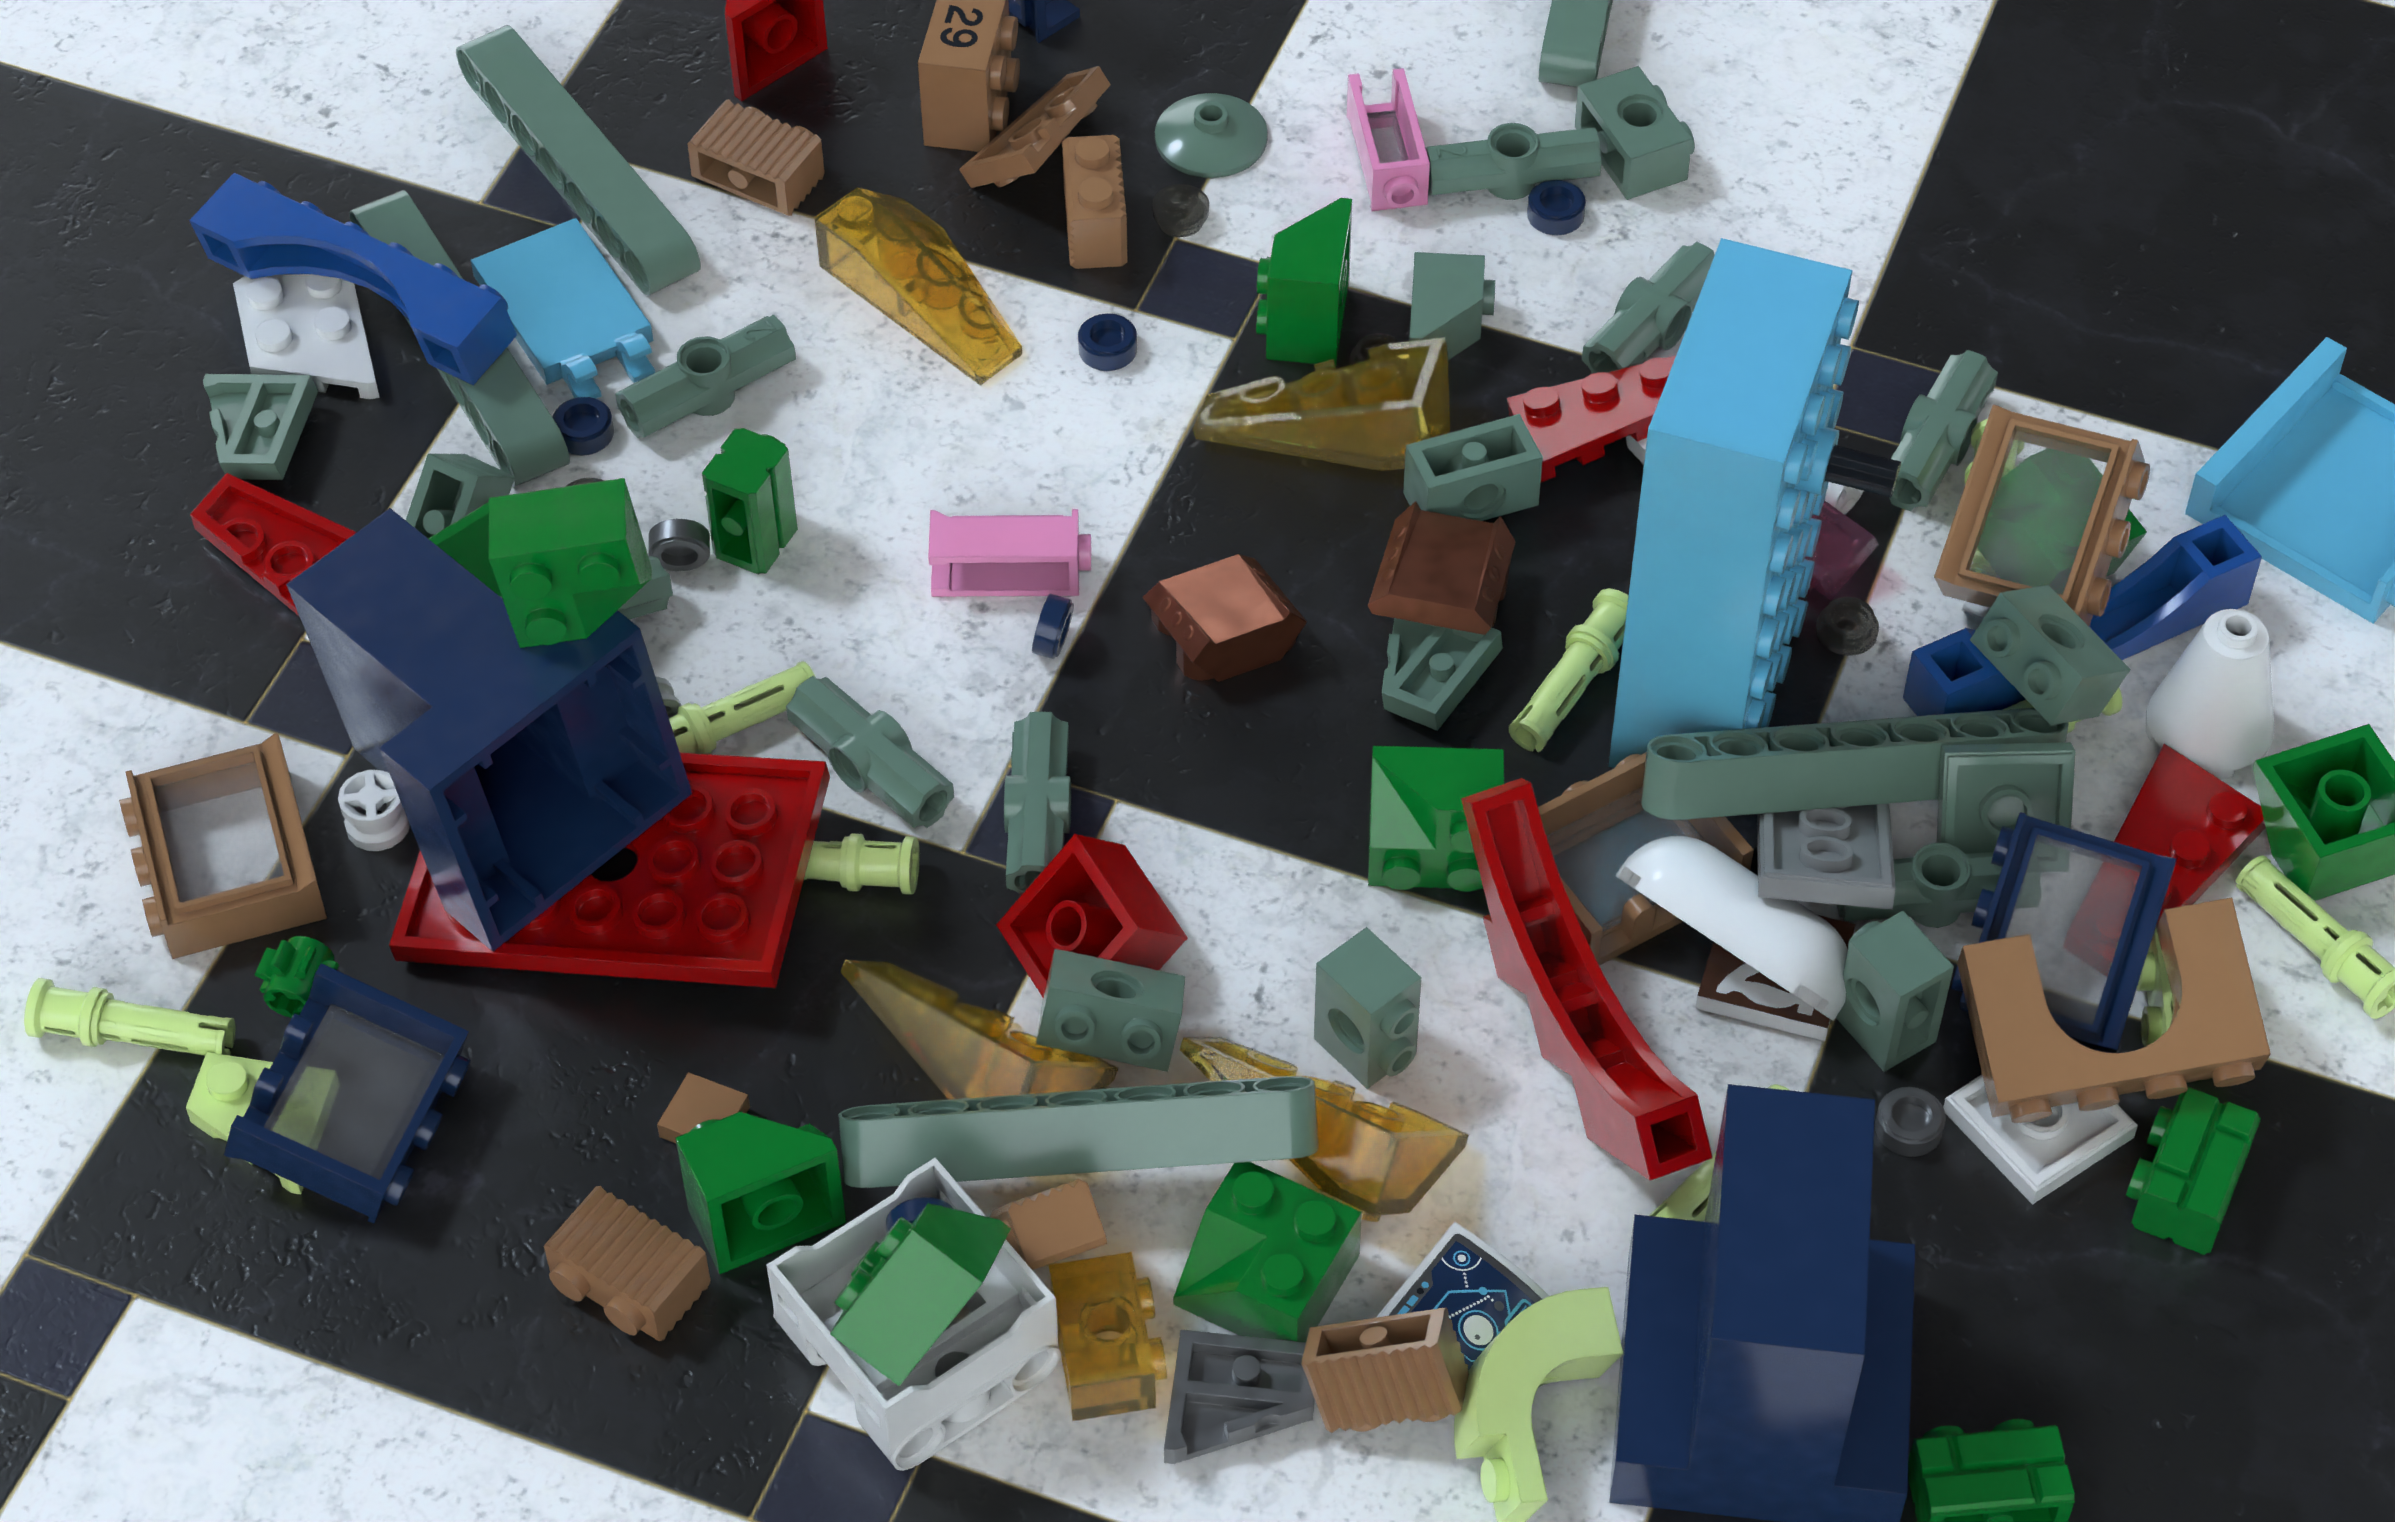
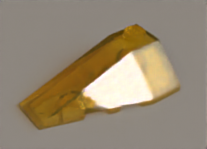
M857 187L814 217L819 266L980 386L1022 355V345L943 227L903 198Z
M1445 338L1389 343L1368 349L1369 360L1336 369L1333 359L1314 364L1315 372L1292 382L1285 383L1281 377L1272 376L1208 394L1193 427L1195 438L1378 471L1405 469L1407 444L1450 433L1448 351Z
M844 961L841 969L842 975L948 1100L1106 1089L1115 1080L1118 1067L1101 1058L1036 1045L1037 1036L1022 1031L1010 1030L1015 1018L996 1009L990 1011L971 1004H956L959 995L955 991L888 962Z
M1183 1037L1179 1049L1210 1081L1296 1076L1298 1067L1292 1063L1222 1037ZM1301 1076L1310 1078L1315 1082L1319 1150L1312 1155L1289 1160L1319 1190L1342 1200L1343 1204L1362 1212V1220L1378 1222L1381 1215L1410 1213L1466 1146L1469 1134L1415 1109L1394 1101L1390 1103L1389 1108L1366 1101H1353L1356 1087L1337 1080L1331 1082L1317 1077Z

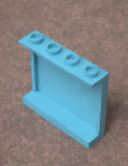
M2326 337L2195 474L2185 514L2202 524L2226 515L2260 553L2263 560L2374 624L2390 605L2395 607V404L2340 374L2347 348Z

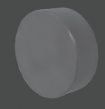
M670 519L654 525L649 531L648 555L658 557L661 565L666 570L689 571L696 569L706 563L710 557V533L704 525L693 520Z
M1915 1087L1895 1089L1886 1094L1879 1104L1875 1120L1876 1135L1887 1149L1896 1154L1908 1157L1925 1155L1934 1150L1942 1138L1946 1121L1945 1111L1939 1100L1923 1089Z

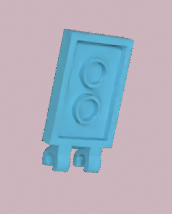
M577 218L471 259L473 275L479 285L485 284L492 287L506 300L508 304L507 312L517 333L515 339L546 385L563 378L574 398H599L602 396L601 390L593 377L598 375L595 365L614 357L618 358L628 377L634 383L655 373L654 367L646 356L652 353L649 344L653 341L651 324Z

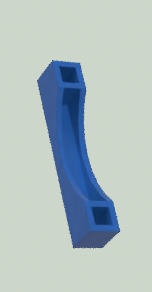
M233 173L189 220L208 259L250 279L283 274H314L340 278L372 290L390 301L410 321L412 330L429 365L471 385H474L517 336L507 312L508 304L506 300L492 287L485 284L478 287L459 278L447 266L436 263L433 266L414 257L410 251L398 243L391 242L388 245L369 236L364 229L353 222L343 224L326 216L317 206L310 202L303 201L300 204L285 197L275 187L265 181L256 183Z
M2226 515L2220 516L2174 536L2149 560L2123 580L2113 585L2103 615L2101 617L2093 615L2089 627L2121 660H2124L2203 625L2212 614L2218 611L2239 609L2248 605L2262 556ZM1961 629L1912 651L1903 699L1916 716L2003 710L2026 699L1970 641L1976 631L1974 629Z

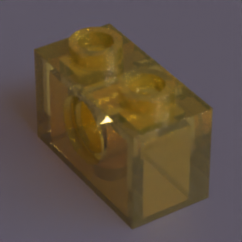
M1132 1252L1050 1264V1291L1056 1297L1059 1349L1072 1421L1156 1408L1155 1381L1167 1379L1165 1354L1161 1337L1148 1339L1145 1320L1155 1318L1152 1287L1149 1277H1136ZM1104 1331H1115L1122 1334L1115 1339H1101L1096 1336Z

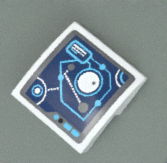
M1454 1222L1376 1318L1447 1308L1449 1319L1452 1320L1453 1330L1456 1331L1457 1341L1460 1342L1461 1353H1464L1465 1364L1468 1365L1469 1371L1482 1351L1512 1319L1532 1304L1549 1297V1295L1501 1253Z

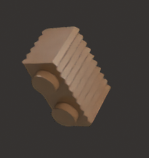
M729 99L722 103L687 143L692 177L788 216H792L794 208L798 209L800 201L804 202L806 194H810L812 187H816L818 180H822L824 176L822 143L817 134L814 135L802 126L791 128L787 122L782 124L778 119L772 120L768 114L765 115L754 107L743 108L739 103L734 105Z
M1115 135L1067 137L1062 141L1070 266L1075 269L1123 266L1128 262L1127 218L1120 138Z
M1080 1179L1008 1203L992 1210L990 1218L1001 1220L1011 1228L1006 1240L1032 1270L1107 1244L1106 1235L1088 1183Z
M596 1186L544 1245L550 1270L549 1278L553 1285L562 1294L574 1301H581L586 1296L603 1306L607 1318L617 1328L629 1335H636L639 1330H642L658 1341L665 1340L667 1332L673 1330L676 1321L682 1320L685 1311L691 1309L693 1301L699 1300L702 1291L708 1289L711 1281L706 1252L700 1246H694L689 1239H683L678 1232H672L667 1226H661L656 1219H650L645 1212L640 1213L634 1206H628L623 1199H617L612 1192L607 1193L601 1186Z
M1447 1308L1310 1327L1301 1361L1325 1428L1331 1433L1338 1428L1344 1431L1350 1428L1354 1431L1364 1432L1375 1429L1382 1423L1387 1425L1393 1420L1400 1424L1407 1418L1411 1421L1418 1419L1423 1422H1435L1450 1414L1455 1416L1462 1411L1469 1375L1468 1365L1465 1364L1464 1353H1461L1460 1342L1457 1341L1456 1331L1453 1330L1452 1320L1449 1319Z

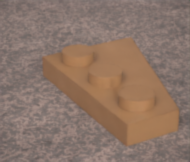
M1096 66L1067 74L964 164L959 170L969 186L974 188L995 183L999 188L1011 183L1019 176L1035 173L1077 123L1096 109V101L1111 85L1101 68Z

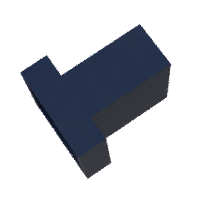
M391 508L286 584L353 748L378 770H383L390 774L444 910L492 952L692 794L641 630L618 610L586 639L520 648L503 599Z
M1728 1084L1705 1222L1634 1215L1628 1256L1621 1344L1623 1355L1620 1357L1609 1503L1777 1522H1900L1907 1497L1915 1244L1870 1239L1875 1099Z

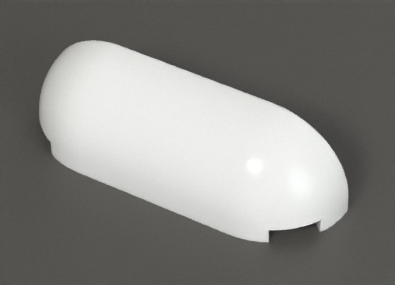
M1687 836L1659 838L1650 841L1632 853L1615 875L1829 1019L1834 1021L1843 1007L1846 999L1843 971L1848 949L1836 929L1822 917L1797 901L1758 897V875L1712 845Z

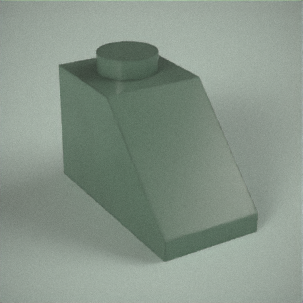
M1414 253L1407 379L1422 378L1480 339L1482 315H1494L1496 280H1484L1485 255Z
M428 454L406 521L424 536L430 538L488 503L489 498L509 495L515 476L467 454Z

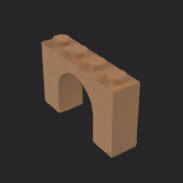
M2232 897L2164 910L2156 929L2173 997L2172 1020L2170 1027L2160 1038L2146 1047L2131 1052L2106 1053L2090 1049L2074 1041L2058 1026L2045 1000L2030 934L1964 945L1957 965L1992 1118L2010 1115L2013 1123H2026L2052 1115L2051 1107L2078 1102L2080 1111H2093L2118 1104L2120 1102L2119 1095L2145 1090L2148 1099H2160L2187 1091L2186 1083L2213 1078L2214 1086L2227 1087L2253 1080L2255 1078L2254 1071L2261 1070L2271 1053Z

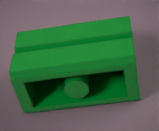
M745 428L734 429L720 447L721 454H715L702 472L704 491L707 493L705 499L712 549L719 560L758 575L759 573L766 574L780 555L779 548H785L798 530L789 451L784 443L767 434L760 435Z
M2187 1087L2188 1090L2179 1095L2174 1110L2160 1106L2147 1140V1144L2158 1148L2153 1162L2142 1158L2139 1159L2126 1197L2138 1201L2131 1221L2135 1229L2164 1240L2168 1237L2172 1238L2174 1244L2205 1255L2212 1250L2261 1118L2255 1111L2228 1101L2224 1104L2219 1103L2217 1097Z
M2026 1419L2008 1420L1995 1426L1992 1431L1964 1433L1963 1429L1957 1426H1940L1927 1431L1922 1438H1914L1908 1459V1481L1913 1503L1915 1502L1916 1505L1915 1512L1918 1522H2068L2075 1502V1493L2068 1465H2065V1453L2058 1426L2034 1427L2033 1422Z

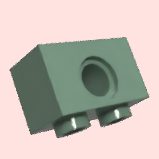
M1639 66L1578 85L1574 127L1576 129L1596 128L1600 142L1601 165L1626 200L1688 179L1690 154H1693L1695 149L1693 134L1689 126L1684 121L1680 122L1671 111L1662 89L1658 85H1652Z
M1517 414L1407 444L1403 493L1410 506L1417 501L1421 510L1484 521L1539 505L1543 456L1521 415Z
M2049 585L2000 592L1970 639L2051 726L2099 717L2131 670Z
M1904 911L1897 913L1882 923L1878 921L1869 922L1862 926L1848 943V952L1843 971L1846 999L1836 1019L1882 1071L1885 1072L1937 1041L1954 966Z
M1367 927L1316 963L1314 1039L1366 1089L1386 1075L1390 1077L1398 1075L1413 1061L1417 1053L1422 978Z
M1055 949L1041 1007L1036 1045L1168 1072L1182 1016L1185 976Z

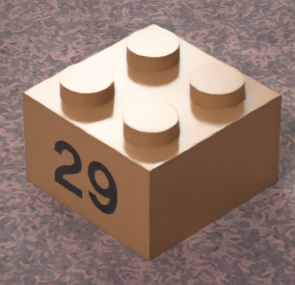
M936 0L918 60L924 146L979 152L995 138L997 131H1004L1007 127L1009 116L1007 92H1016L1020 76L1019 58H1011V51H1014L1017 41L1018 18L1009 16L1008 0Z

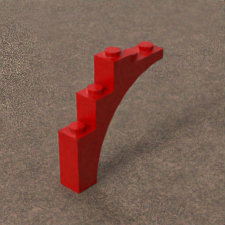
M1520 778L1461 798L1490 912L1489 915L1483 916L1497 976L1527 995L1541 1056L1572 1076L1587 1138L1649 1181L1712 1159L1698 1094L1676 1078L1650 1049L1625 1013L1588 944L1562 883L1545 834L1531 782Z

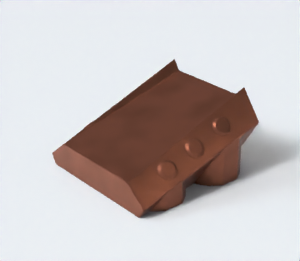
M1415 501L1394 521L1368 607L1371 613L1375 615L1486 635L1496 621L1498 602L1503 600L1506 594L1510 562L1516 541L1501 516L1494 523L1424 511L1420 509L1417 501Z
M1240 554L1159 581L1143 596V599L1151 608L1152 620L1157 629L1175 639L1177 664L1183 675L1193 680L1203 681L1214 678L1220 682L1279 661L1294 646L1296 637L1307 623L1257 560Z

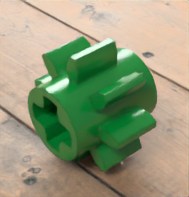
M295 936L288 941L281 940L277 950L266 948L254 974L264 980L259 991L264 993L265 1003L273 1011L285 1017L292 1018L295 1013L300 1015L309 998L314 976L320 964L322 963L335 970L338 969L339 964L334 961L335 957L331 949L322 942L305 936Z

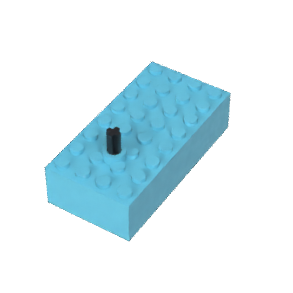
M1723 238L1720 240L1648 428L1608 767L1615 768L1620 761L1632 754L1642 755L1647 752L1649 741L1657 736L1768 727L1776 701V694L1768 691L1773 692L1776 682L1783 684L1792 654V647L1785 646V644H1790L1792 636L1799 637L1806 616L1808 601L1798 598H1805L1807 595L1815 561L1807 560L1805 556H1813L1822 520L1811 517L1812 514L1820 515L1828 483L1831 482L1890 498L1894 493L1901 461L1837 446L1839 430L1834 428L1841 409L1844 392L1833 389V384L1841 386L1850 358L1851 346L1840 344L1841 338L1849 340L1859 306V300L1848 298L1852 270Z

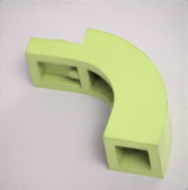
M1608 1287L1565 1291L1532 1304L1520 1312L1482 1351L1468 1371L1469 1375L1462 1411L1457 1413L1454 1418L1456 1458H1484L1480 1475L1482 1491L1486 1500L1494 1505L1497 1522H1526L1548 1501L1532 1427V1404L1537 1389L1552 1382L1599 1378L1623 1355Z

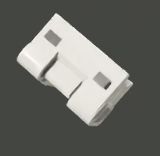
M936 1157L908 1174L894 1194L812 1246H795L766 1265L774 1308L773 1317L811 1365L821 1366L827 1364L854 1397L859 1424L897 1470L902 1471L921 1464L1038 1386L1055 1370L1061 1357L1058 1341L1056 1297L1007 1240H1005L983 1284L965 1305L971 1313L945 1329L900 1386L896 1385L830 1335V1332L844 1311L834 1303L835 1299L852 1278V1271L875 1241L880 1243L887 1234V1215L897 1205L914 1198L931 1197L947 1202L953 1209L985 1216Z

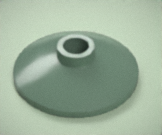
M1219 93L1192 95L1173 103L1161 114L1155 127V144L1160 156L1178 171L1203 178L1226 177L1246 170L1262 156L1268 140L1266 122L1255 107L1240 98Z

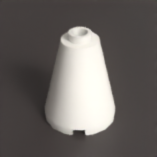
M2225 609L2212 614L2206 620L2150 698L2146 710L2145 731L2150 742L2153 736L2161 748L2166 744L2218 779L2233 777L2235 770L2252 764V769L2255 760L2264 758L2273 740L2274 716L2269 634L2266 626L2258 617L2239 609Z

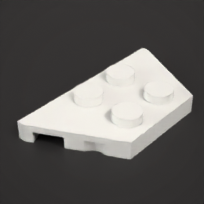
M283 274L255 279L244 276L233 283L251 374L311 375L318 392L326 393L329 384L358 388L360 398H380L354 283L340 278L314 274Z

